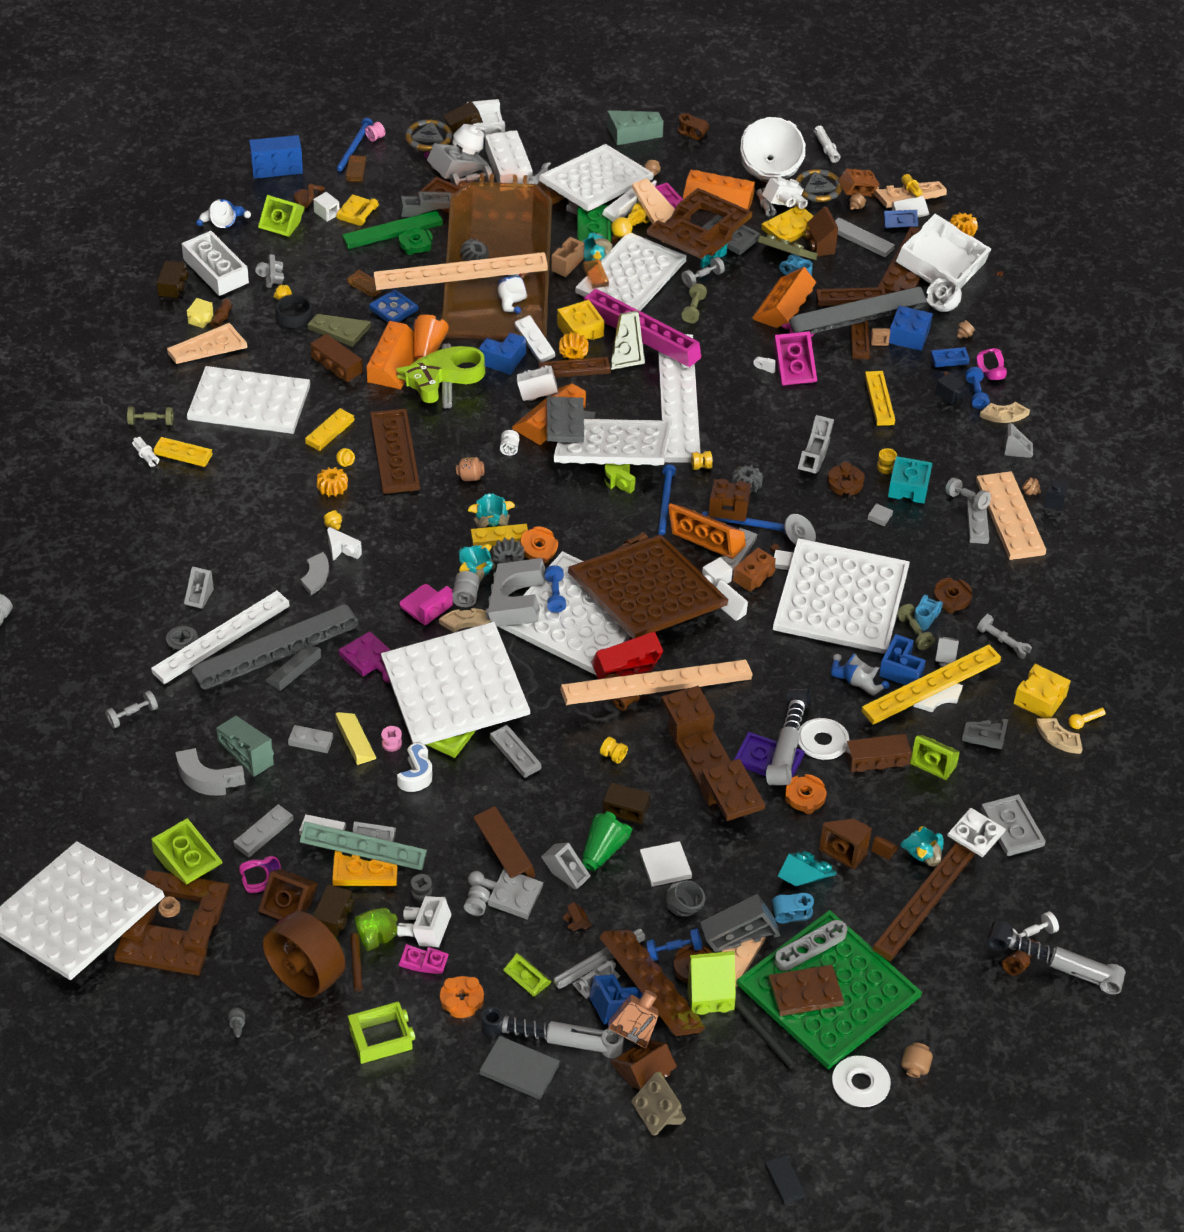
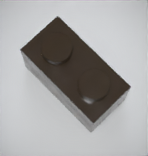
M472 101L443 115L452 134L463 124L483 123L480 112Z
M165 260L157 280L158 296L179 298L180 293L184 291L185 280L187 281L189 278L186 263Z
M611 783L603 801V814L608 811L617 818L643 824L650 805V793L621 784Z
M327 885L313 914L314 917L330 929L335 937L338 936L341 929L345 928L347 915L352 913L355 901L352 899V891Z

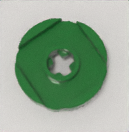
M411 226L405 228L403 233L399 235V245L408 255L431 250L433 236L428 229L425 231L421 230L419 226Z

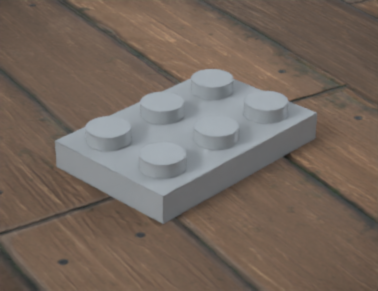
M1019 794L981 805V811L985 817L1006 829L998 839L1006 856L1045 846L1046 841Z

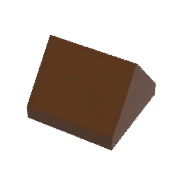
M877 836L874 839L871 851L890 860L897 851L898 845Z

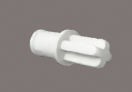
M135 437L132 444L139 452V456L144 458L150 467L156 466L152 460L158 464L159 458L152 452V447L147 445L141 437Z

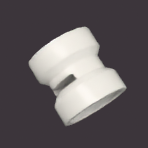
M506 430L502 433L500 451L503 454L511 456L517 453L519 434L516 431Z

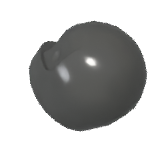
M686 880L675 883L666 893L668 910L680 917H688L701 910L705 903L704 891L692 881ZM697 894L700 896V903H699V905H698Z

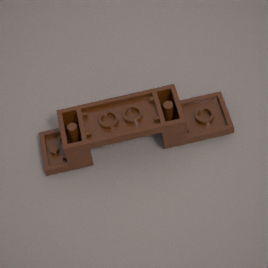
M699 685L662 696L661 702L669 715L668 732L707 804L717 803L726 821L764 810L765 803L741 760L730 761L713 730L715 714Z

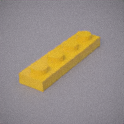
M883 371L865 372V381L876 425H895V417Z

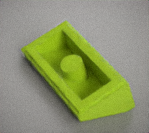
M518 953L514 955L503 969L534 997L552 982Z

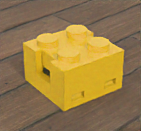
M589 300L557 309V326L563 334L569 335L570 332L573 334L579 333V335H585V339L590 340L604 337V320Z
M1034 664L1029 671L1027 681L1023 680L1018 686L1014 704L1042 718H1052L1067 696L1070 680Z

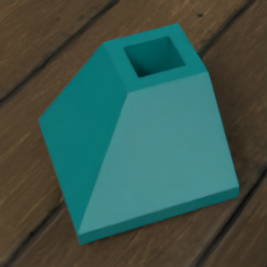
M803 851V853L788 854L778 877L794 886H801L836 876L837 871L832 869L833 866L825 861L820 863L814 859L815 856L813 854Z

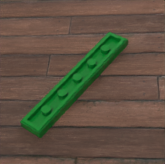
M436 210L342 234V239L347 248L351 249L398 237L405 228L411 226H419L421 230L443 225V220Z

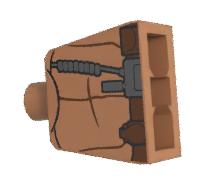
M645 990L641 999L630 995L609 1019L608 1028L646 1048L658 1018V1009L652 1006L657 996L648 990Z

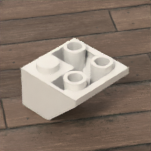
M970 808L951 829L948 837L983 857L1006 829Z

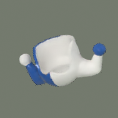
M218 199L211 204L208 211L200 215L196 225L201 227L203 223L212 221L219 228H227L234 223L237 216L249 218L251 213L241 206H234L228 200Z
M510 274V276L499 279L497 291L502 299L503 311L519 314L521 308L519 306L513 307L512 305L527 298L522 278L517 274Z

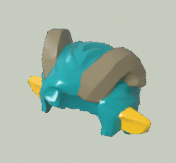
M590 233L588 238L581 241L584 243V258L587 267L603 259L612 250L611 242L600 233Z
M488 493L477 500L476 504L469 506L468 511L476 514L474 521L477 528L496 527L499 524L507 526L510 518L508 510L514 508L515 505L512 501H505L503 497L496 496L494 493Z
M485 544L483 547L475 545L463 547V549L460 548L458 552L461 563L459 571L473 572L479 577L481 582L483 577L496 568L490 555L492 546Z
M921 826L919 830H915L906 840H903L900 846L906 849L918 861L925 862L929 866H937L942 858L941 852L944 838L942 834H934L931 830Z

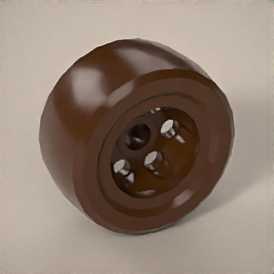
M302 911L291 912L279 920L263 938V951L270 967L287 987L299 995L315 997L328 989L344 973L345 957L338 940L330 929L313 915Z

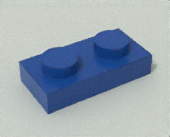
M917 209L883 212L884 228L918 226Z
M965 347L931 350L930 355L934 367L969 364L970 360Z

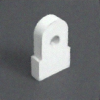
M762 357L755 358L753 362L755 367L774 374L775 360Z

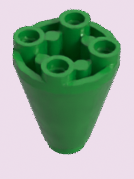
M606 811L604 814L594 815L582 854L581 862L584 867L593 872L600 868L629 840L632 828L627 824L617 821L616 816L611 812Z

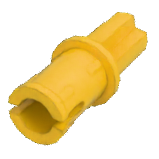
M909 174L902 176L903 180L901 182L906 186L907 191L912 192L915 197L923 194L916 180H913Z

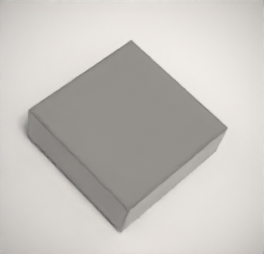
M876 504L869 513L868 520L885 526L891 518L893 510Z

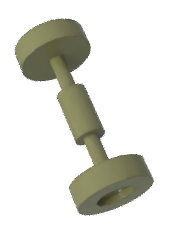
M698 283L690 287L689 294L692 297L690 307L684 308L682 312V319L687 323L698 321L700 314L696 308L699 300L704 299L707 294L706 287Z
M128 407V425H135V418H144V420L166 418V425H173V407H167L166 414L151 412L135 414V407Z
M912 604L903 605L898 609L897 617L902 622L910 621L909 625L915 634L919 635L915 640L918 649H928L934 644L935 637L931 632L922 634L921 627L915 619H912L916 609Z

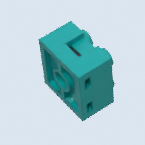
M896 456L888 497L896 499L903 497L911 498L913 502L925 504L932 463Z

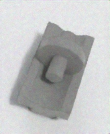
M270 254L269 263L261 262L256 265V274L266 277V287L271 288L273 283L282 284L284 279V273H281L283 262L275 261V255Z

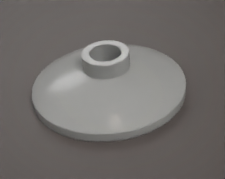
M791 514L786 518L784 524L785 531L795 545L798 538L815 542V530L804 516Z

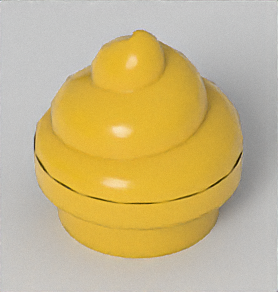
M279 285L273 297L280 300L284 296L292 295L291 289L288 285Z
M343 448L336 454V460L339 465L347 467L353 464L355 455L350 449Z
M336 510L327 513L323 517L326 527L335 530L340 529L342 516Z

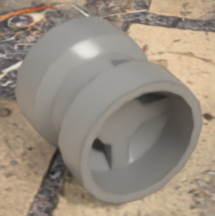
M472 886L469 890V898L466 899L464 909L472 915L479 916L484 914L486 909L485 903L488 902L490 892L482 886Z

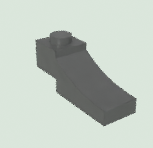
M418 191L417 197L401 196L399 204L401 217L409 218L436 209L453 208V199L451 193Z

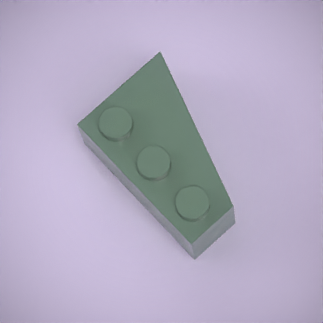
M607 111V127L616 145L663 137V120L659 112Z
M234 716L216 728L218 741L254 777L274 765L271 738L239 717Z

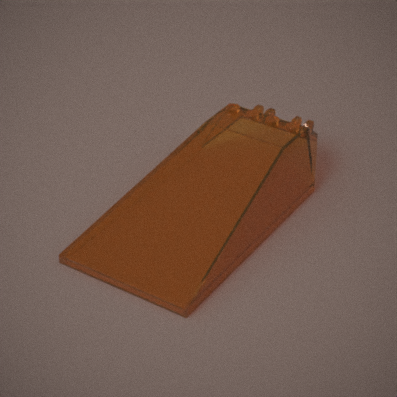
M480 174L479 182H469L454 195H451L446 264L465 262V260L461 259L462 255L459 254L462 244L470 238L473 240L477 238L479 242L483 241V245L488 246L489 256L487 259L545 252L548 269L545 271L528 272V275L522 278L527 298L512 305L513 307L519 306L521 308L519 314L504 312L502 309V299L498 295V280L508 275L445 282L442 319L449 326L445 338L505 340L510 332L520 335L514 326V322L529 315L544 337L547 338L552 198H549L537 184H527V175L523 176V183H517V175H513V183H494V174H490L489 182H484V174Z

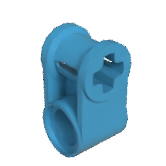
M790 254L788 259L779 265L781 272L785 275L805 267L812 276V262L796 254Z
M928 595L922 597L914 615V619L922 631L929 629L943 606L942 601L932 600L928 598Z
M808 893L779 895L772 899L774 916L778 923L806 921L813 916L812 906L814 899Z

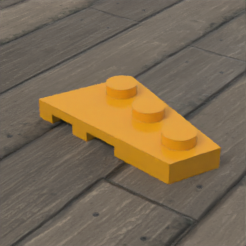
M335 850L333 886H397V865L374 859L371 861L362 860L358 855L349 857Z

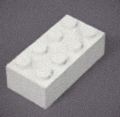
M508 131L485 135V151L500 191L514 189L516 186H523L528 182L529 178L533 176V170L518 132Z
M212 231L182 243L183 259L219 296L249 283L247 266Z

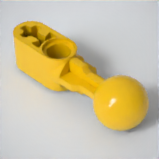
M638 202L634 205L628 218L618 217L612 222L611 231L614 236L622 239L625 235L632 232L633 226L636 224L650 222L641 203Z

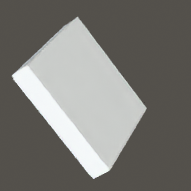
M680 841L640 849V857L651 887L692 878V873Z

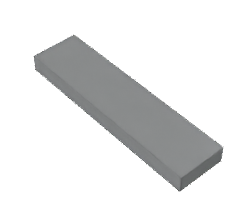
M841 218L835 220L838 226L837 235L883 257H886L894 250L895 244Z

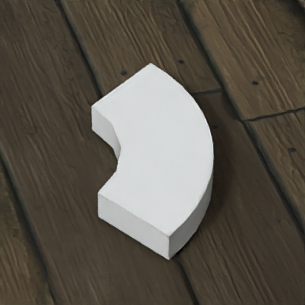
M955 684L914 704L913 707L933 712L941 704H957L963 685Z

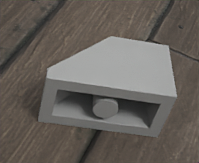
M939 636L935 661H938L940 666H946L956 661L959 640Z
M569 843L554 844L541 856L551 873L574 889H578L590 877V874Z

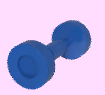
M972 367L965 373L966 380L969 383H973L975 395L971 398L972 406L976 409H983L990 403L989 396L986 393H982L980 381L984 377L983 371L979 367Z
M553 565L547 567L544 572L545 579L548 582H552L553 596L548 598L547 608L551 612L558 613L566 609V599L560 596L558 583L564 578V570L560 566Z
M698 929L691 930L692 939L684 941L679 939L667 942L664 946L657 947L654 939L647 940L649 956L653 961L659 960L658 951L666 949L671 951L683 948V945L693 943L695 951L702 950V941Z

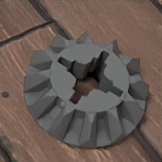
M177 626L171 629L166 636L168 647H172L173 651L181 650L198 639L197 632L189 626ZM182 635L184 637V642H180Z

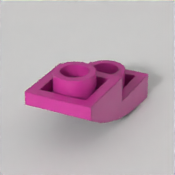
M406 944L399 966L419 972L442 974L449 954L430 947L425 951Z

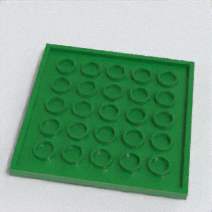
M830 910L739 977L736 983L828 1070L922 995V991L886 959L874 952L873 948L848 926L846 937L840 943L790 970L783 971L778 969L775 965V955L778 950L831 921H842ZM817 937L814 939V941L818 944H823L826 942L825 939L821 937ZM798 947L797 951L799 953H807L808 949L806 947ZM782 957V958H781V961H782V960H786V961L788 962V961H789V958H788V959H784V958ZM827 965L833 966L844 999L843 1006L779 1016L768 980L769 975Z

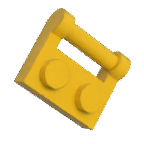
M352 194L337 212V219L362 226L372 210L379 206V202L376 199L369 200Z

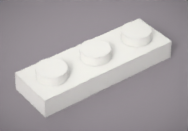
M530 315L514 322V326L519 334L526 337V344L538 362H545L555 357L554 350Z

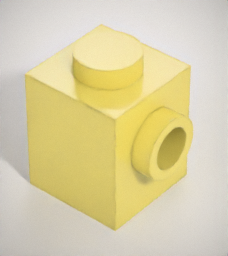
M198 298L187 310L188 324L203 329L212 321L214 316L212 302Z

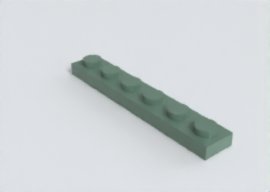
M304 821L300 838L302 843L418 870H423L427 849Z

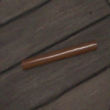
M353 933L350 935L354 991L361 992L363 986L359 934Z

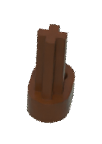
M1015 951L1002 961V966L1008 974L1012 976L1018 975L1030 965L1029 958L1033 955L1030 954L1028 956L1026 952Z

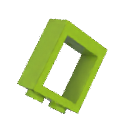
M399 1002L348 1016L349 1030L361 1064L412 1050V1040H415L412 1027L408 1028L407 1022H409L407 1011L406 1009L402 1010ZM393 1020L397 1021L402 1035L401 1038L367 1046L362 1029Z

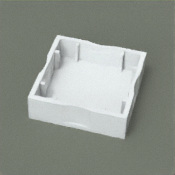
M934 214L923 225L922 229L902 246L896 262L929 283L934 282L938 278L944 279L948 276L953 278L962 288L984 265L991 248L972 236L963 233L937 214Z

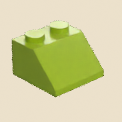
M267 195L258 228L289 237L301 221L304 206Z
M918 735L914 741L910 764L947 780L958 763L960 752L932 738Z

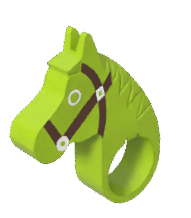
M465 346L441 349L418 359L410 366L397 368L396 371L400 373L397 375V378L406 380L407 386L416 389L422 401L433 403L439 398L438 388L440 382L473 384L480 381L485 375L484 354L479 349ZM462 363L477 364L475 367L466 369L457 367Z

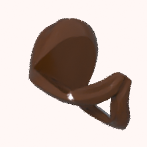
M310 184L308 185V190L298 189L293 196L295 203L304 206L306 209L314 201V198L322 195L325 188L320 185ZM313 190H318L319 193L315 196Z

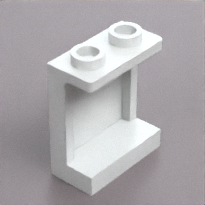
M499 99L473 102L483 120V123L473 125L477 126L484 133V138L485 135L505 132V122L502 121Z

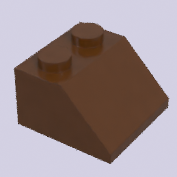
M824 207L807 222L804 238L808 240L810 250L818 253L817 257L835 254L838 226L828 207Z
M856 819L825 822L822 826L819 850L855 870L868 853L872 828Z
M283 869L273 870L270 872L258 911L279 920L291 912L302 911L306 913L312 904L318 883Z
M649 1040L646 1048L637 1044L611 1060V1064L631 1087L640 1090L656 1072H661L665 1078L671 1074L670 1071L677 1067L667 1044Z

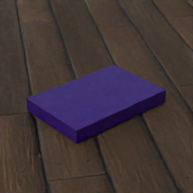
M748 732L734 760L740 759L745 769L766 776L767 766L772 763L777 741ZM797 748L791 768L792 778L795 776L805 751Z

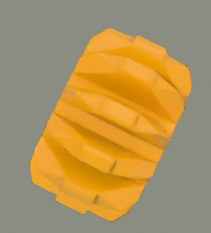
M958 212L957 215H953L949 222L963 233L972 237L978 227L976 218L972 217V214L967 215L966 213L961 214Z
M570 332L569 335L564 334L559 341L560 354L563 355V358L568 357L569 360L583 359L588 353V339H585V335H579V333L573 334Z
M328 467L327 470L322 469L321 473L317 474V488L322 495L327 494L328 497L331 495L336 497L337 494L343 495V492L347 490L348 477L343 472V469L338 470L337 467L330 469Z

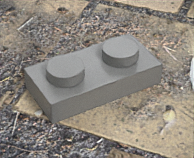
M294 725L288 739V744L290 746L328 753L333 740V733Z
M354 822L353 832L394 842L396 827Z

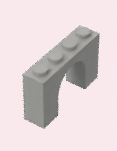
M542 558L497 564L496 572H494V584L491 585L492 594L489 596V608L486 609L487 619L495 622L496 627L538 621L540 607L535 594L509 597V595L520 588L545 584V566Z

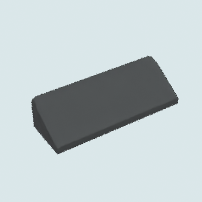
M313 646L304 647L269 676L266 682L281 691L321 658V649Z

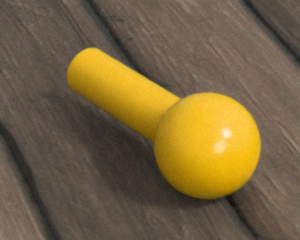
M1102 707L1082 716L1080 714H1073L1070 716L1068 723L1072 728L1080 729L1084 726V723L1106 715Z

